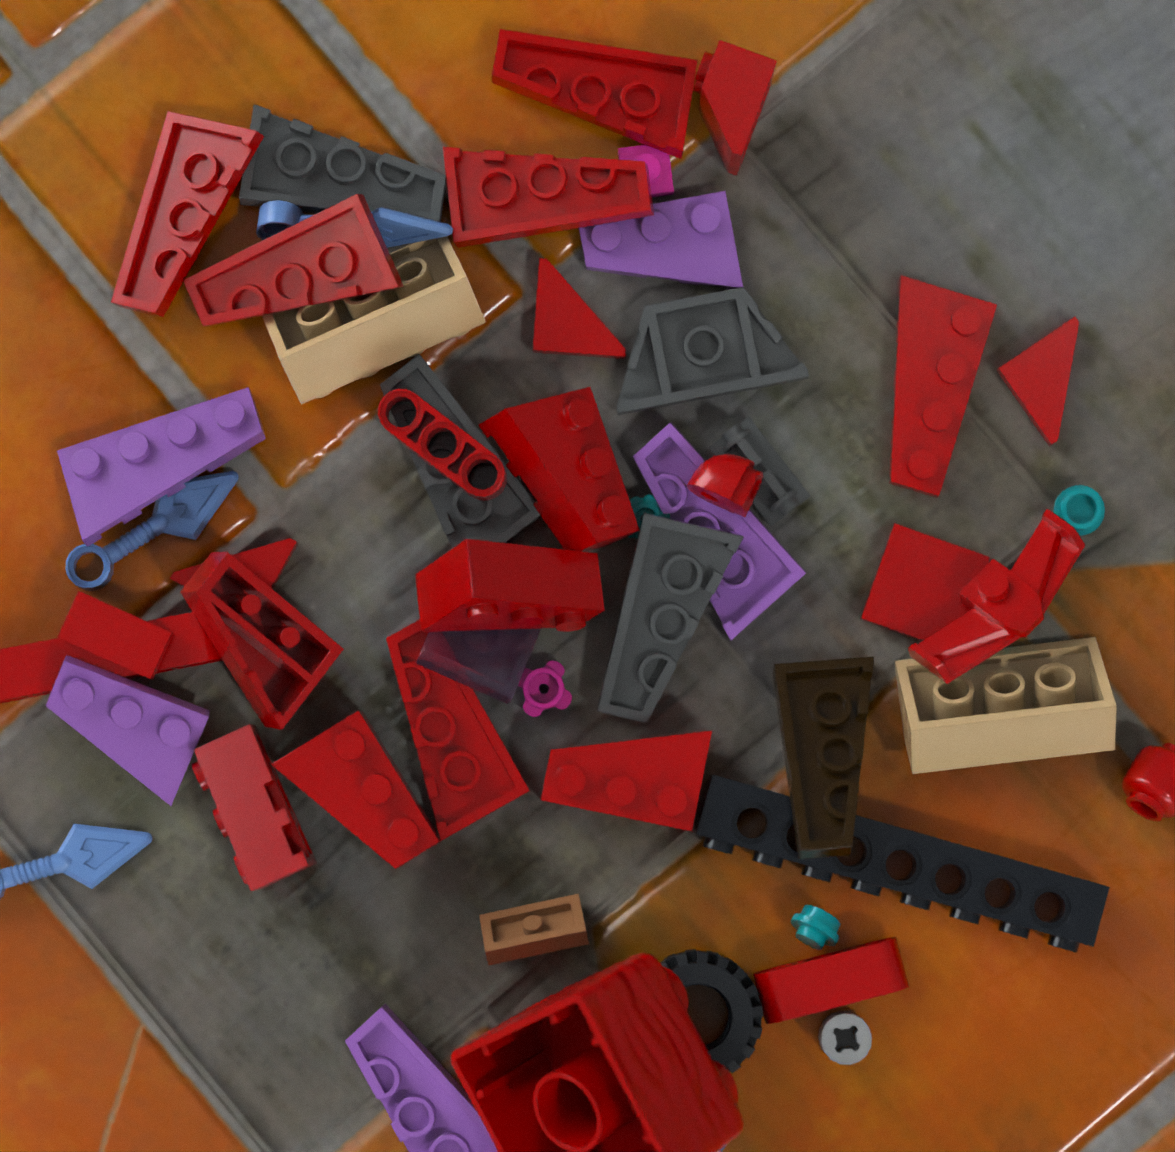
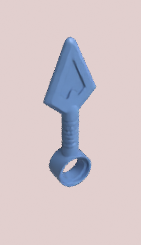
M269 201L263 203L259 208L256 234L261 240H265L313 215L304 214L301 208L287 201ZM379 207L371 212L387 248L446 237L453 233V228L447 223L389 208Z
M228 471L194 477L184 483L186 487L171 497H168L166 494L156 500L152 517L148 518L146 522H142L141 525H137L136 528L131 529L130 532H126L125 535H121L114 542L112 541L104 547H99L95 544H91L88 547L85 544L75 547L66 559L65 570L68 578L81 589L96 591L105 587L110 582L114 573V563L121 560L123 556L126 557L128 553L134 552V549L137 550L144 543H148L150 539L153 540L155 536L165 533L196 540L238 482L239 476L237 472ZM88 553L99 555L104 563V570L101 576L93 581L81 580L76 573L78 559Z
M73 824L56 854L45 856L44 858L41 857L38 860L34 859L32 862L27 861L26 863H20V865L17 864L13 867L0 869V899L4 896L7 888L64 873L93 889L149 845L153 839L152 835L149 832Z

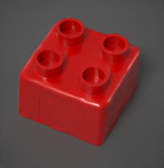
M649 953L633 955L609 968L571 984L555 994L549 995L486 1031L479 1037L455 1049L450 1055L454 1070L498 1152H718L734 1140L744 1127V1121L737 1106L738 1089L736 1082L727 1068L713 1060L709 1055L687 1012L688 995L682 981L674 972L662 966L659 960Z

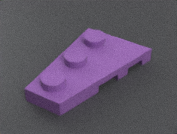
M725 191L654 203V216L579 228L586 270L641 278L653 277L691 285L703 284L724 287L726 290L743 287Z
M68 655L65 656L46 703L47 708L170 806L173 803L210 714V710Z

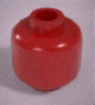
M1164 743L1163 746L1150 745L1141 748L1123 778L1121 786L1124 794L1127 796L1126 804L1135 813L1148 820L1158 822L1163 818L1175 817V744Z

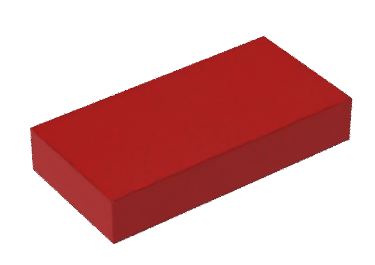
M78 591L57 638L153 680L174 633Z

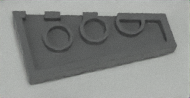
M254 104L250 129L258 131L264 138L242 176L239 194L241 205L260 207L263 203L280 200L297 205L304 213L317 214L355 194H363L371 212L379 207H385L441 222L446 175L388 153L383 155L360 147L358 142L342 136L340 139L314 130L312 125L296 119L289 121L271 114L269 109Z
M420 354L380 384L384 395L395 389H408L414 392L490 450L503 463L507 474V483L503 492L495 499L481 501L469 496L409 450L452 548L465 539L508 543L541 517L533 505L535 503L533 498L518 479L514 478L504 461ZM402 401L396 403L391 408L398 427L408 426L416 416V408L410 402ZM448 432L438 433L431 439L429 451L431 455L437 458L449 457L456 449L457 440L454 435ZM489 463L477 464L469 474L470 484L477 489L490 488L497 479V470Z
M643 512L597 712L644 723L648 722L677 666L681 654L688 641L691 640L706 606L717 590L731 558L744 538L742 535Z

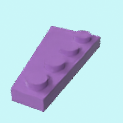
M249 387L57 450L84 544L87 547L103 538L101 534L121 521L126 524L141 515V509L166 494L168 497H171L186 487L184 483L206 470L212 472L265 440L264 430Z
M672 422L665 426L633 456L663 514H670L671 519L739 534L744 537L736 553L731 558L717 590L710 599V603L715 608L730 641L807 573L750 509L746 517L731 513L701 499L686 487L693 473L706 460Z
M386 1003L345 1040L376 1099L381 1100L392 1120L391 1126L399 1141L404 1142L409 1152H498L467 1092Z

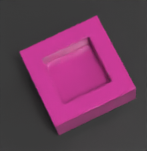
M647 145L618 148L619 160L646 162L649 169L652 198L674 195L669 154Z

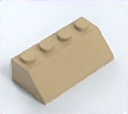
M447 236L387 248L402 280L403 288L262 316L279 360L301 405L315 398L325 397L335 389L360 378L370 377L379 370L405 358L415 357L426 349L450 338L465 335L471 329L486 323L467 275Z
M1096 637L1006 647L949 684L943 682L914 659L895 661L903 735L912 774L1115 750L1117 706Z

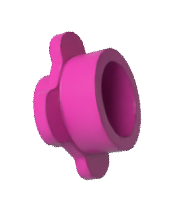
M549 661L543 668L535 670L523 668L517 673L516 684L523 689L525 697L523 709L529 716L538 717L543 710L554 707L563 710L570 705L572 695L565 689L562 679L565 670L561 663ZM541 684L548 685L549 690L547 693H540L539 686Z

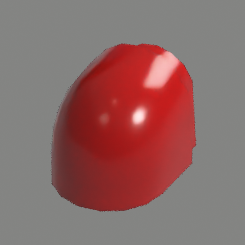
M732 454L715 455L700 464L686 487L701 499L731 513L746 517L760 488L763 472L754 469V461Z

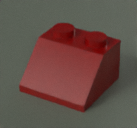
M719 39L714 54L707 51L704 52L695 77L696 83L693 92L700 94L698 110L727 172L737 176L770 90L777 60Z

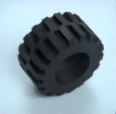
M696 949L665 957L661 962L662 966L674 972L682 981L684 987L705 985L716 990L725 1000L728 1009L726 1028L719 1038L705 1045L713 1060L721 1063L729 1072L734 1073L741 1068L740 1064L746 1058H750L755 1051L754 1046L757 1039H760L763 1029L761 1026L763 1007L754 983L734 961L716 952L708 950L696 951Z

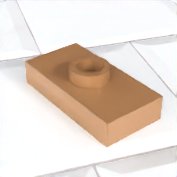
M579 894L479 915L488 965L589 944Z

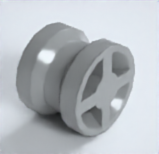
M837 1011L831 1013L823 1020L819 1028L818 1040L821 1049L831 1060L838 1064L851 1065L860 1062L867 1056L872 1045V1034L869 1026L860 1016L850 1011Z

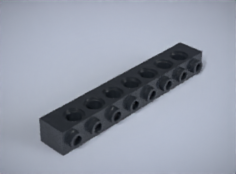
M711 775L695 830V834L705 836L703 847L732 855L734 846L737 845L754 850L752 861L781 868L784 859L804 864L801 874L831 882L833 873L853 878L850 888L880 897L882 887L902 892L900 903L929 910L932 901L951 906L950 917L974 924H979L981 915L1001 920L998 928L999 931L1027 939L1030 929L1050 934L1048 945L1076 953L1080 943L1094 947L1110 888L1108 886L856 815L854 837L859 839L863 846V856L858 863L846 866L838 860L837 856L798 859V852L794 851L787 843V832L794 824L790 796L717 775ZM748 808H755L761 811L766 821L764 831L755 838L743 836L737 827V819L740 813ZM903 850L911 857L912 869L905 878L895 880L887 873L886 860L892 852ZM946 864H952L960 871L961 883L954 892L945 894L936 886L935 876L939 868ZM996 878L1005 880L1010 888L1008 901L1000 907H992L985 898L986 886ZM1051 892L1058 899L1059 911L1053 919L1042 921L1035 913V902L1041 894Z

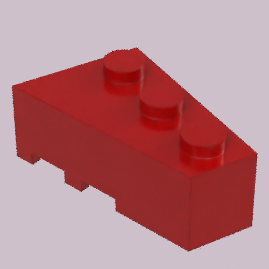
M591 387L505 408L478 425L487 438L490 436L494 438L510 462L506 466L514 478L520 476L537 500L533 505L564 550L587 552L611 545L640 531Z
M465 539L415 574L421 632L556 628L558 631L571 632L583 629L587 621L605 611L598 553Z
M211 552L180 591L264 727L282 730L344 650L343 647L229 552Z
M360 710L271 764L395 869L400 868L442 842L364 712Z
M248 724L194 749L198 761L191 764L193 772L202 790L210 789L217 806L216 809L212 810L215 821L224 838L229 836L236 856H233L235 865L244 883L249 885L251 892L263 889L317 864L278 774L271 765L272 761L255 725Z
M712 730L552 749L540 800L692 831Z

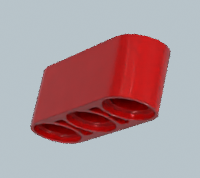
M395 389L382 397L378 405V417L383 427L396 440L469 496L477 500L489 501L495 499L503 492L507 483V474L503 463L490 450L408 389ZM402 401L412 403L416 408V416L413 422L405 427L392 425L389 420L391 408L396 403ZM441 432H448L454 435L457 440L454 453L446 458H437L431 455L429 451L431 439ZM489 463L496 468L497 479L490 488L477 489L470 484L469 474L477 464Z
M889 937L772 967L753 974L766 1024L795 1019L909 988L897 937Z

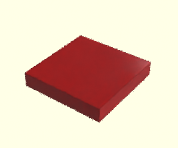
M894 523L860 620L923 641L971 610L962 604L959 592L988 564L990 557Z

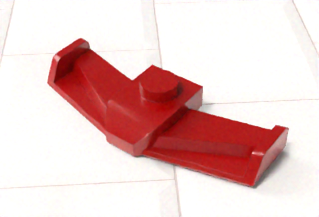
M1046 509L1042 515L1041 522L1011 571L993 558L959 592L962 604L971 610L920 643H913L907 647L910 657L943 682L949 684L1016 640L1027 637L1045 619L1044 613L1085 547V543L1076 529L1052 511Z

